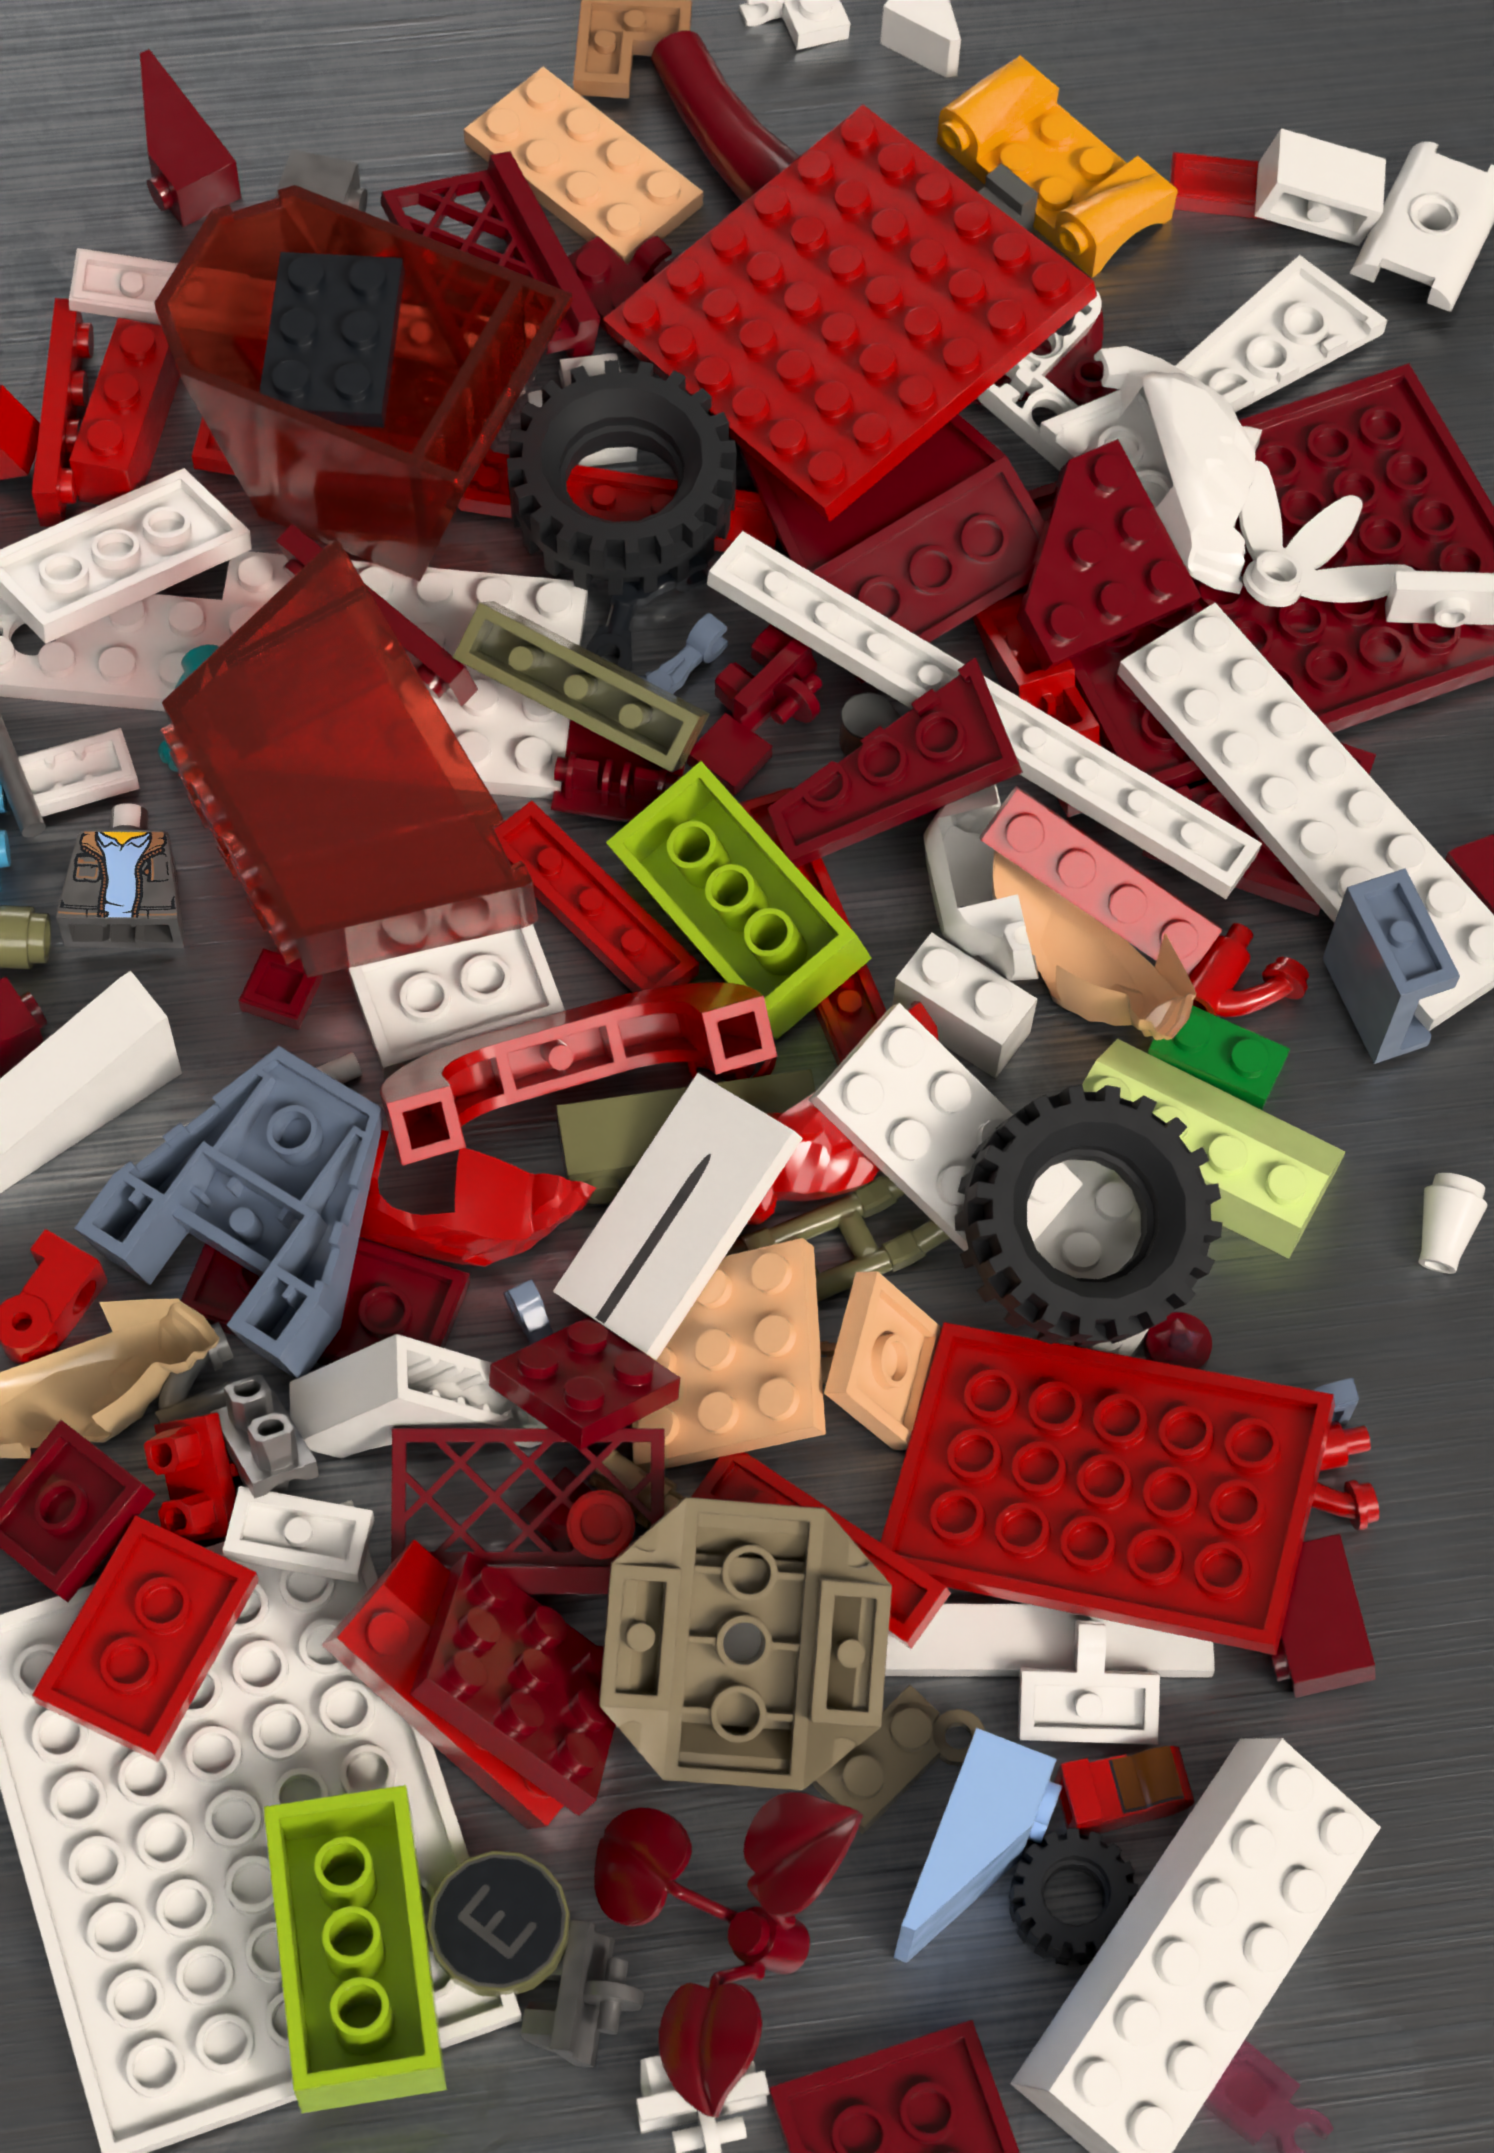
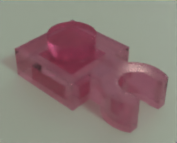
M1246 2040L1243 2041L1203 2104L1252 2146H1255L1263 2134L1268 2131L1276 2138L1279 2153H1306L1297 2146L1294 2140V2133L1298 2128H1308L1322 2140H1325L1334 2129L1331 2122L1322 2113L1313 2109L1298 2110L1288 2102L1301 2085Z

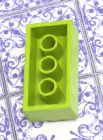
M702 761L696 764L606 842L623 865L726 983L745 985L764 995L771 1031L775 1040L780 1038L872 959L854 931Z
M401 1785L265 1806L264 1816L293 2088L301 2112L307 2113L447 2090L415 1833L407 1786Z

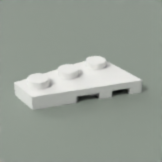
M1143 386L1120 417L1122 406L1121 390H1118L1041 422L1039 437L1068 460L1119 439L1155 509L1174 486Z

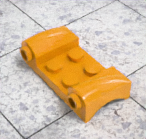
M1020 55L970 87L941 109L936 143L984 185L986 176L1002 163L1038 193L1033 227L1093 278L1100 273L1122 244L1135 233L1149 225L1165 224L1172 219L1178 189L1139 156H1136L1128 163L1120 158L1057 104L1059 88Z

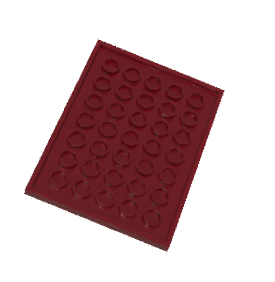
M1409 363L1238 420L1242 426L1262 430L1259 444L1255 450V461L1263 462L1270 471L1279 503L1282 522V546L1284 548L1288 546L1294 536L1311 519L1334 502L1349 495L1356 496L1362 501V510L1352 533L1340 550L1317 570L1366 565H1407L1415 571L1494 573V506ZM1057 481L1027 491L1044 521L1050 516L1057 492L1054 490ZM1238 515L1234 528L1243 537ZM1244 544L1246 553L1244 555L1245 563L1241 571L1242 578L1247 566L1254 561L1248 552L1246 544ZM1191 576L1201 595V598L1192 606L1070 660L1075 667V686L1099 723V739L1104 748L1169 788L1176 789L1207 778V776L1120 678L1118 669L1120 661L1213 603H1216L1331 733L1493 677L1494 625L1464 624L1458 627H1442L1436 623L1386 622L1385 603L1388 596L1348 603L1319 601L1300 596L1290 606L1271 607L1259 603L1246 590L1244 583L1240 593L1237 594L1214 589ZM1029 583L1021 587L1023 593L1027 592Z

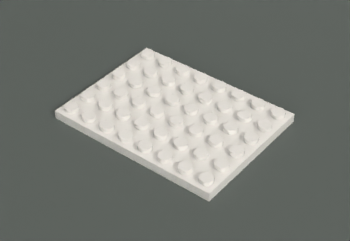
M352 1500L341 1503V1505L354 1507ZM225 1542L206 1547V1549L225 1557L223 1552ZM368 1549L360 1583L232 1560L257 1572L259 1582L159 1762L36 1704L32 1697L33 1692L95 1584L79 1589L69 1602H66L60 1596H56L0 1615V1789L102 2153H148L297 2100L293 2088L264 1816L265 1806L406 1785L413 1818L426 1928L428 1926L430 1902L443 1878L464 1860L470 1858L433 1745L322 1646V1643L378 1580ZM427 1931L442 2048L522 2021L521 2012L514 1993L497 1995V1997L478 1996L455 1984L438 1964Z

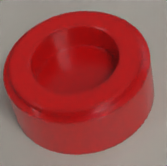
M595 1490L582 1495L573 1504L567 1517V1533L571 1543L580 1553L593 1559H608L620 1554L630 1544L635 1531V1517L629 1503L619 1494L608 1490Z

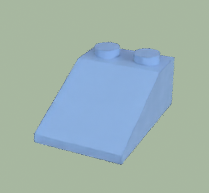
M976 1728L902 1923L893 1958L905 1963L911 1960L1020 1861L1028 1839L1039 1844L1042 1843L1062 1788L1061 1785L1049 1781L1057 1759Z

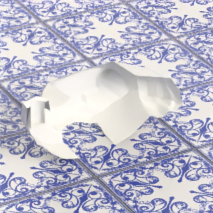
M1127 346L1100 349L1094 355L1095 361L1103 362L1104 374L1101 380L1104 387L1121 389L1122 406L1119 417L1142 386L1144 387L1174 486L1155 510L1190 576L1214 589L1239 594L1243 586L1241 571L1245 563L1244 555L1246 551L1244 546L1245 540L1234 527L1237 517L1247 501L1248 491L1255 479L1254 443L1238 421L1232 405L1213 388L1203 384L1192 375L1159 357Z
M995 784L940 807L927 827L923 837L931 893L942 935L952 945L970 957L978 955L997 974L1007 980L1038 979L1035 955H1032L1018 894L993 900L994 849L982 842L980 835L1001 807Z

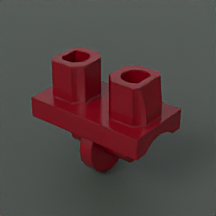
M772 624L756 638L751 646V658L764 667L756 676L735 662L730 663L715 679V696L733 712L735 720L752 732H755L770 716L777 724L782 726L791 717L799 722L810 723L820 713V704L814 694L822 687L823 683L814 674L817 670V663L813 658L812 648Z

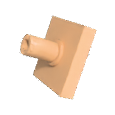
M878 1271L856 1272L837 1343L820 1341L821 1356L827 1355V1357H821L822 1382L826 1384L824 1394L893 1450H907L942 1327Z

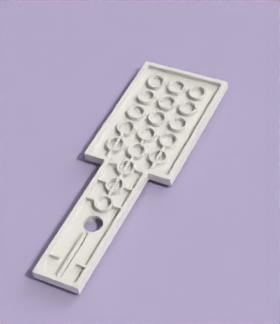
M247 551L230 559L222 600L153 594L59 637L56 641L47 643L40 649L38 655H25L14 649L11 642L12 634L25 622L0 597V634H2L0 636V697L170 712L173 692L184 673L181 666V660L184 655L202 645L213 644L219 646L247 709L245 717L241 720L246 730V736L239 742L226 744L223 742L219 730L207 727L203 716H201L198 733L203 739V743L200 744L203 754L199 755L200 763L197 765L198 768L553 800L554 791H561L562 782L554 781V770L557 757H565L570 719L465 664L463 665L466 666L478 688L476 693L463 707L447 694H444L439 700L434 698L413 678L412 673L416 669L402 657L396 663H393L373 646L368 639L373 633L358 621L351 628L340 620L325 603L330 597L317 586L310 592L299 586L283 569V566L288 562L284 554ZM336 559L452 656H454L479 602L495 601L579 646L582 644L588 589L584 590L575 587L573 580ZM196 702L194 714L202 715Z

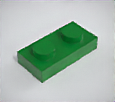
M1192 1006L1188 1021L1175 1037L1170 1040L1164 1038L1161 1040L1153 1039L1148 1054L1263 1110L1286 1062L1290 1048Z

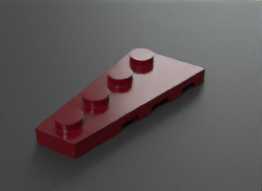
M976 657L959 668V675L936 692L930 689L912 702L913 709L884 730L879 726L860 741L863 745L838 763L831 761L767 807L783 851L796 868L1023 773Z

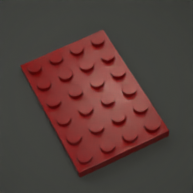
M944 1322L880 1542L948 1588L1276 1655L1335 1409L1334 1394L1060 1343L1048 1344L1033 1338Z

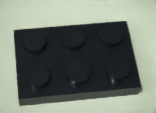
M280 252L257 404L260 421L384 428L405 277L403 258Z

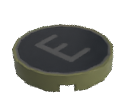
M490 1851L464 1860L443 1878L430 1902L427 1931L438 1964L455 1984L478 1996L497 1997V1995H508L514 1992L517 1995L534 1989L556 1970L568 1943L570 1912L562 1886L543 1864L521 1853Z

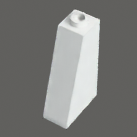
M132 971L116 980L0 1079V1193L182 1074L168 1017Z

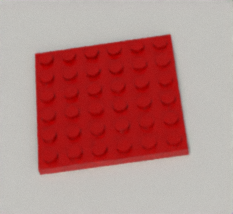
M862 104L603 318L608 333L642 362L653 363V372L662 380L666 381L674 370L686 376L685 392L692 396L701 388L707 391L712 396V407L709 409L710 416L722 412L725 413L729 421V437L735 440L738 445L828 522H831L1095 299L1097 292L1094 281Z

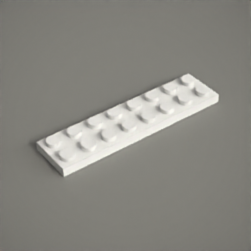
M1213 603L1120 661L1118 669L1120 678L1334 923L1347 887L1406 868L1460 974L1455 988L1420 999L1414 1015L1428 1031L1494 988V915L1216 603Z

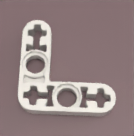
M1097 290V297L1075 315L1073 325L1066 336H1060L1054 332L1047 338L1051 344L1052 353L1044 356L1033 353L1028 354L1005 374L1012 380L1010 385L1006 383L999 388L993 384L977 397L987 409L1059 471L1068 459L1039 437L1040 427L1033 421L1031 413L1035 408L1045 407L1054 411L1058 416L1079 407L1048 381L1045 376L1093 326L1101 312L1102 304ZM1027 391L1030 393V396L1024 406L1020 408L1016 405L1018 399L1021 400Z

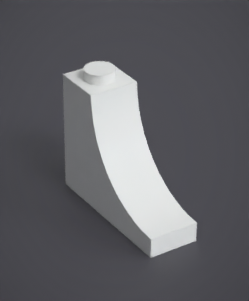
M398 1334L290 1382V1418L311 1451L341 1459L366 1450L392 1445V1428H548L489 1387L491 1362ZM543 1442L514 1443L518 1446L532 1448Z

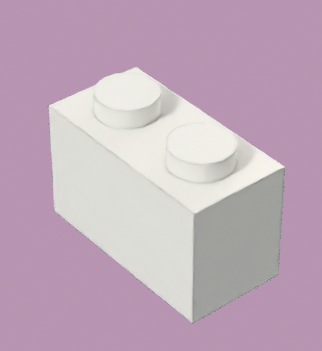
M1281 128L1258 164L1255 216L1360 246L1383 214L1386 159Z
M931 932L896 977L892 1006L900 1003L907 1010L914 1001L921 1002L937 1025L939 1042L996 1078L1031 1033L1037 998Z

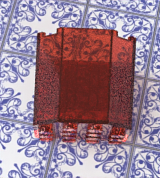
M297 185L277 190L279 198L232 211L230 204L212 209L154 302L157 316L186 389L260 517L287 528L294 524L311 538L420 582L525 397L573 302V294ZM280 252L403 258L405 277L384 428L341 426L259 393Z
M339 540L327 545L161 702L170 724L160 729L171 750L169 752L179 771L178 776L188 793L187 798L203 827L209 828L218 845L216 847L232 878L234 880L238 878L247 896L246 901L262 930L270 929L268 932L284 962L288 965L296 960L307 978L525 928L539 921L533 880L522 861L511 866L493 829L505 822L497 804Z

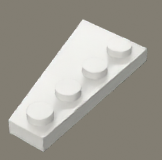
M1299 255L1175 367L1213 388L1232 405L1234 412H1237L1383 335L1387 319Z

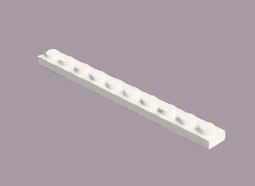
M743 531L709 570L707 580L709 587L913 709L912 702L930 689L936 692L957 677L959 675L958 669L965 665ZM984 676L1023 773L1020 774L1021 776L1224 899L1228 898L1256 858L1262 845L1261 842Z

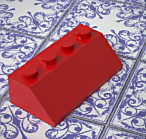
M414 1539L322 1643V1646L527 1830L547 1827L564 1805L410 1695L450 1571Z

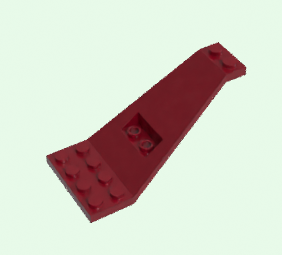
M682 253L653 269V276L657 275ZM959 414L831 522H828L736 443L787 558L928 643L1028 584L1031 580L1035 566L1033 565V560L1045 521L1007 456ZM853 674L859 685L865 682L863 679Z

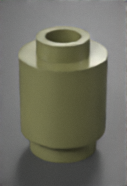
M0 905V968L31 969L33 963L47 964L51 946V920L49 913H35L33 906Z

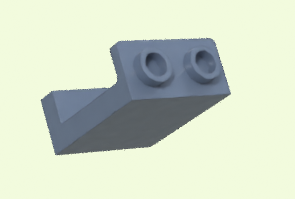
M1406 868L1346 888L1322 959L1373 1063L1376 1064L1428 1046L1431 1040V1033L1414 1015L1420 999L1455 988L1460 974Z

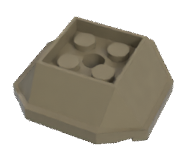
M684 1497L610 1564L599 1705L663 1780L804 1790L833 1767L855 1746H859L881 1728L892 1585L824 1508ZM738 1623H751L755 1625L761 1635V1645L758 1652L752 1658L745 1661H736L729 1658L725 1653L723 1645L727 1631Z

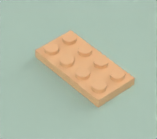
M545 67L535 72L464 128L465 144L487 162H489L490 155L511 151L538 203L587 242L599 235L626 264L632 260L638 248L648 239L654 236L664 239L703 207V191Z

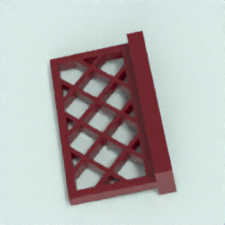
M511 151L490 155L487 170L382 191L380 204L467 372L564 350L569 358L593 356L601 317ZM480 192L486 206L482 213L454 201L457 196ZM419 205L434 211L435 214L429 224L407 216L403 208ZM445 216L473 227L466 239L439 229ZM482 231L505 240L508 245L505 253L501 254L476 244ZM429 243L457 253L452 264L449 266L427 257L425 250ZM470 258L495 270L490 279L486 281L460 269L466 259ZM504 273L526 281L530 286L527 295L523 296L498 286ZM455 285L479 295L473 308L449 299L447 291L450 286ZM492 300L516 310L517 313L512 322L507 323L482 311L488 301ZM529 315L550 324L554 332L537 335L520 328L525 317ZM473 327H476L502 339L498 345L475 349L469 334Z
M392 1428L391 1564L406 1548V1522L427 1503L454 1530L435 1551H428L449 1571L468 1552L446 1551L461 1537L474 1550L469 1551L488 1566L501 1570L511 1583L526 1594H608L610 1564L618 1555L608 1559H593L583 1555L575 1547L571 1551H554L534 1530L562 1502L571 1509L574 1502L568 1496L596 1468L625 1496L624 1499L628 1503L631 1502L651 1522V1526L664 1516L665 1428H622L597 1441L611 1442L597 1457L587 1447L582 1450L578 1449L591 1463L563 1491L534 1463L554 1442H568L550 1428ZM407 1442H435L455 1462L427 1491L407 1472ZM447 1442L475 1443L460 1456ZM486 1442H503L523 1462L495 1491L466 1463ZM514 1442L543 1443L528 1457ZM622 1442H651V1471L630 1491L602 1462ZM460 1468L488 1496L461 1525L432 1497ZM528 1468L557 1496L529 1525L500 1497ZM650 1482L651 1511L636 1497ZM408 1484L420 1498L406 1511ZM493 1503L522 1530L504 1551H486L466 1531ZM529 1537L542 1551L514 1550Z

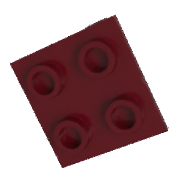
M570 720L565 757H557L554 770V781L562 782L561 791H554L551 810L629 823L683 776L685 764L683 768L670 772Z

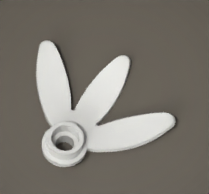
M1255 461V479L1248 491L1247 501L1239 513V520L1246 547L1254 560L1245 570L1243 583L1249 594L1259 603L1271 607H1286L1294 604L1300 596L1313 600L1340 603L1378 599L1388 596L1396 571H1415L1407 565H1366L1317 570L1340 550L1358 521L1363 504L1360 498L1353 495L1345 496L1322 510L1284 548L1282 546L1281 514L1273 480L1268 467L1263 462Z

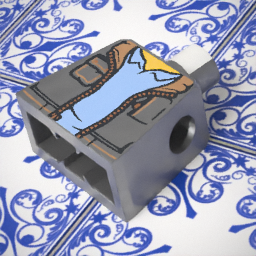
M130 803L118 804L111 809L109 830H84L78 834L56 913V920L65 948H184L185 939L176 869L169 835L162 830H147L148 811L144 807Z

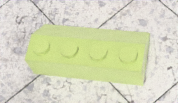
M1119 1039L1095 1061L1082 1084L1084 1092H1097L1105 1085L1121 1087L1120 1098L1134 1102L1144 1095L1156 1101L1157 1103L1152 1113L1167 1123L1178 1117L1187 1126V1129L1179 1137L1191 1153L1203 1147L1209 1158L1208 1162L1199 1166L1205 1184H1219L1221 1199L1211 1204V1220L1223 1222L1222 1226L1288 1259L1291 1257L1345 1155V1151Z

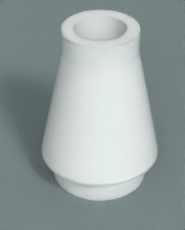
M1438 1173L1434 1177L1433 1184L1424 1188L1422 1247L1418 1260L1421 1266L1440 1273H1456L1459 1260L1488 1206L1487 1202L1483 1199L1485 1192L1483 1184L1459 1174Z

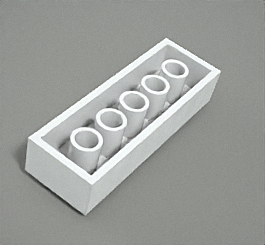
M1240 1738L1010 2084L1090 2153H1172L1381 1827L1282 1738Z

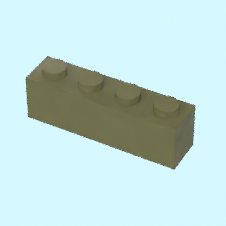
M495 601L479 602L453 656V659L670 772L683 768L710 714Z
M811 1069L716 1083L764 1113H784L816 1092ZM688 1087L556 1105L558 1137L565 1179L581 1181L596 1187L595 1192L588 1201L589 1204L612 1202Z

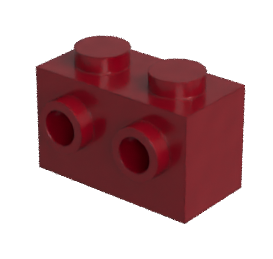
M1340 1533L1303 1542L1277 1654H1270L1277 1681L1290 1679L1295 1698L1375 1680V1662Z

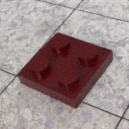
M588 1316L490 1364L489 1387L582 1450L678 1400L681 1377Z
M60 1420L0 1493V1548L66 1602H69L124 1535L135 1515L139 1516L156 1494L64 1421Z

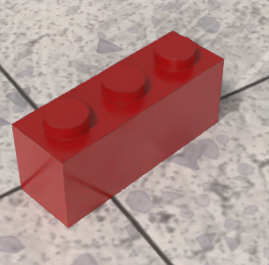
M117 318L69 459L80 502L102 505L145 485L183 371L175 328Z

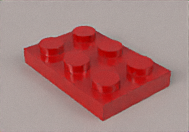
M135 1515L33 1692L32 1697L35 1703L159 1762L258 1584L257 1572Z

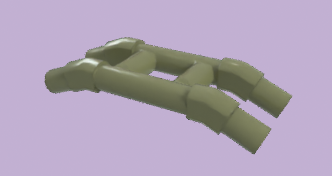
M880 1176L849 1195L770 1228L764 1227L752 1233L739 1235L726 1256L799 1238L809 1240L839 1227L854 1259L821 1273L815 1265L817 1302L852 1288L856 1272L878 1271L881 1275L890 1271L891 1273L896 1272L925 1257L927 1252L951 1238L930 1220L913 1231L908 1230L895 1239L883 1243L882 1247L878 1248L863 1218L865 1219L883 1211L898 1202V1198L905 1195L887 1176Z

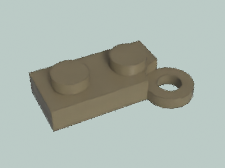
M909 1685L882 1711L881 1728L859 1746H855L833 1767L813 1782V1787L827 1801L848 1806L861 1812L863 1817L858 1831L863 1834L938 1759L949 1765H963L970 1744L963 1749L951 1747L945 1738L947 1730L956 1726L963 1727L969 1732L972 1741L976 1728L985 1731L984 1725L977 1716L965 1710H950L939 1716L940 1713L916 1689Z

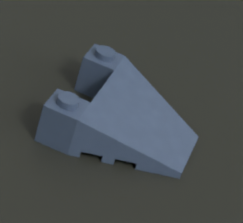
M278 1046L212 1098L216 1103L184 1127L180 1122L162 1137L166 1142L139 1163L134 1165L130 1161L115 1172L74 1229L101 1255L148 1285H151L187 1233L192 1234L260 1277L227 1326L250 1350L295 1379H298L310 1372L341 1327L385 1111L379 1105Z

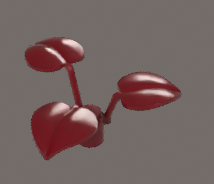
M803 1792L779 1794L766 1802L754 1816L749 1826L743 1850L747 1865L755 1872L749 1878L747 1888L762 1907L754 1906L742 1912H737L675 1881L690 1861L692 1844L683 1825L672 1815L653 1808H634L616 1816L605 1828L604 1836L600 1839L597 1848L594 1888L597 1901L608 1918L629 1927L645 1925L659 1915L669 1893L685 1903L730 1924L728 1928L729 1945L735 1956L744 1962V1965L715 1972L710 1979L709 1988L696 1983H686L680 1986L670 1998L661 2017L658 2045L663 2067L676 2091L686 2102L702 2114L719 2118L728 2095L745 2075L752 2063L761 2038L762 2015L755 1997L747 1988L731 1982L746 1978L761 1981L764 1978L765 1970L780 1975H788L803 1965L809 1952L810 1937L806 1926L796 1919L795 1914L807 1908L820 1895L842 1863L863 1817V1814L858 1810Z

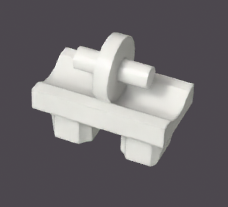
M660 2055L641 2060L642 2098L636 2099L641 2134L698 2121L699 2126L672 2132L676 2153L700 2148L704 2149V2153H722L720 2144L747 2138L742 2116L716 2122L715 2118L702 2114L686 2102L670 2082ZM753 2061L745 2075L728 2095L719 2117L767 2106L766 2095H769L765 2071L756 2072Z

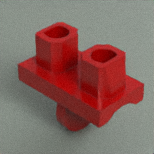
M218 1412L155 1424L156 1436L145 1442L144 1450L148 1468L153 1470L156 1475L165 1474L170 1500L162 1502V1506L158 1511L161 1527L191 1542L227 1536L236 1500L232 1477L239 1476L234 1462L228 1460Z

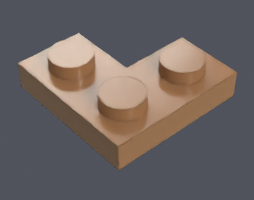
M581 0L573 90L581 96L629 98L633 55L652 56L654 47L661 39L671 33L691 30L692 0Z

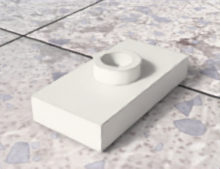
M1398 570L1395 572L1385 603L1386 622L1436 623L1442 627H1458L1464 624L1494 625V573Z
M121 728L18 757L42 817L140 789Z

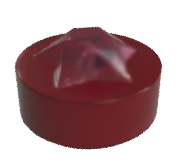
M1172 1312L1167 1316V1320L1149 1329L1144 1345L1146 1360L1204 1370L1212 1351V1337L1208 1328L1200 1319L1188 1313Z

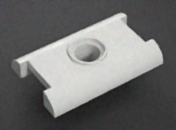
M1421 142L1412 147L1383 205V214L1371 229L1350 274L1374 283L1381 267L1431 286L1427 303L1451 312L1494 224V165L1491 164L1488 172L1437 154V143Z

